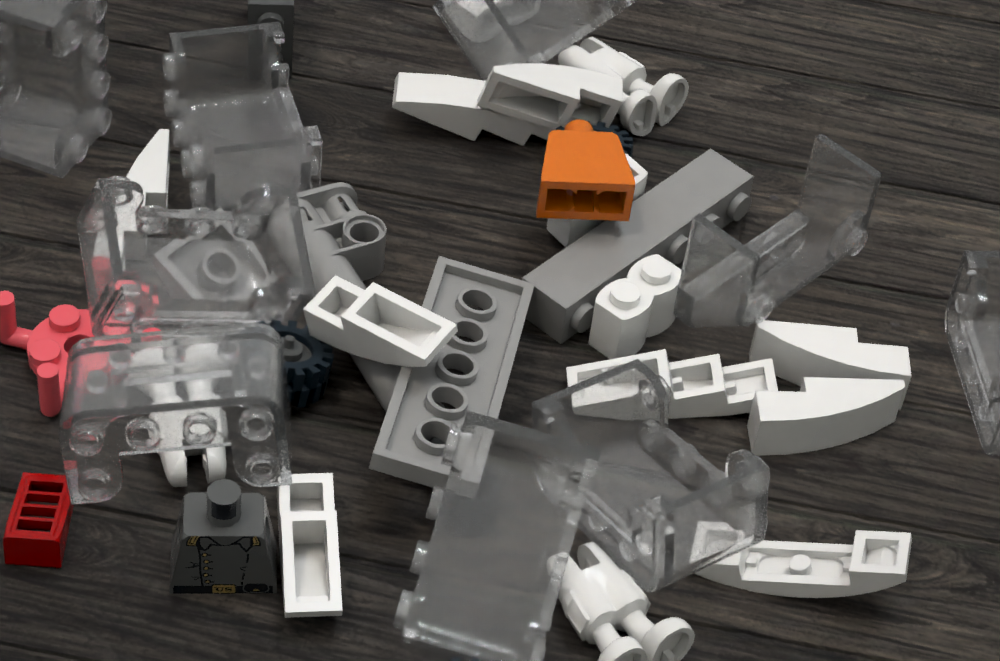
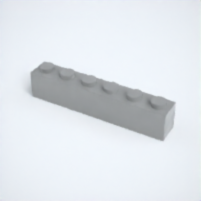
M710 148L634 200L629 221L605 220L523 276V281L535 284L526 319L560 344L577 332H585L591 326L598 293L609 283L627 278L629 270L639 260L658 254L672 264H679L687 257L691 250L702 242H710L723 227L733 220L739 221L742 219L751 206L752 199L749 196L754 176Z

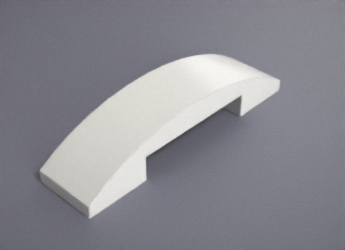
M694 523L685 565L686 570L706 579L756 593L797 598L854 596L880 591L906 582L912 536L911 533L856 530L853 545L750 540L748 525Z

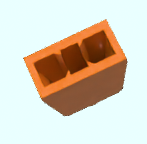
M581 119L569 122L564 130L549 132L540 180L536 218L629 221L635 190V179L618 135L613 132L593 131L592 125L588 121Z

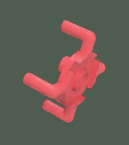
M103 258L96 264L98 300L92 310L77 309L75 306L68 304L58 305L49 312V317L40 322L33 330L17 327L14 294L9 291H0V342L27 350L30 370L32 369L37 375L40 411L47 417L56 416L63 407L67 397L92 396V389L106 384L111 389L120 384L127 375L129 376V365L135 357L132 355L129 327L123 318L112 316L118 306L117 263L113 259ZM151 327L142 332V352L152 349L163 351V333L160 329ZM76 349L89 350V352L84 353L81 357L68 354Z

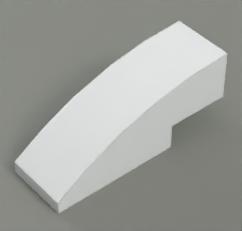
M521 63L493 66L477 99V106L551 130H556L560 126L565 127L569 122L577 119L590 121L591 125H597V122L606 123L605 127L609 128L623 103V79L592 70L563 65Z
M336 275L303 308L310 336L353 355L384 364L426 367L458 332L457 324L374 282L364 290Z
M757 319L749 352L750 362L772 358L775 375L800 387L803 377L904 380L906 388L899 410H901L912 376L908 347L859 343L857 328Z
M803 377L800 392L755 390L747 423L752 456L789 455L818 451L846 444L873 434L895 422L906 388L904 380Z
M333 473L278 474V531L285 618L342 616L337 510H335Z

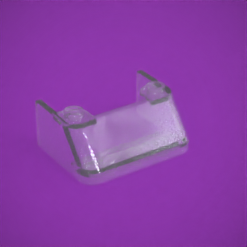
M821 133L814 140L797 210L747 244L743 245L700 213L693 217L674 305V316L690 328L749 326L754 322H763L779 304L848 255L855 256L863 249L869 238V232L866 230L882 173Z

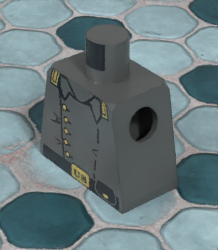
M220 479L212 482L208 486L207 492H190L183 496L171 543L170 594L277 593V544L264 495L260 493H241V488L236 482L229 479Z

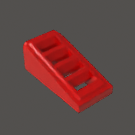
M23 472L3 537L5 564L62 567L78 487V476ZM30 502L58 503V505L30 504ZM27 515L54 517V519H53V518L27 517ZM27 528V529L50 530V532H45V531H31V530H24V529Z

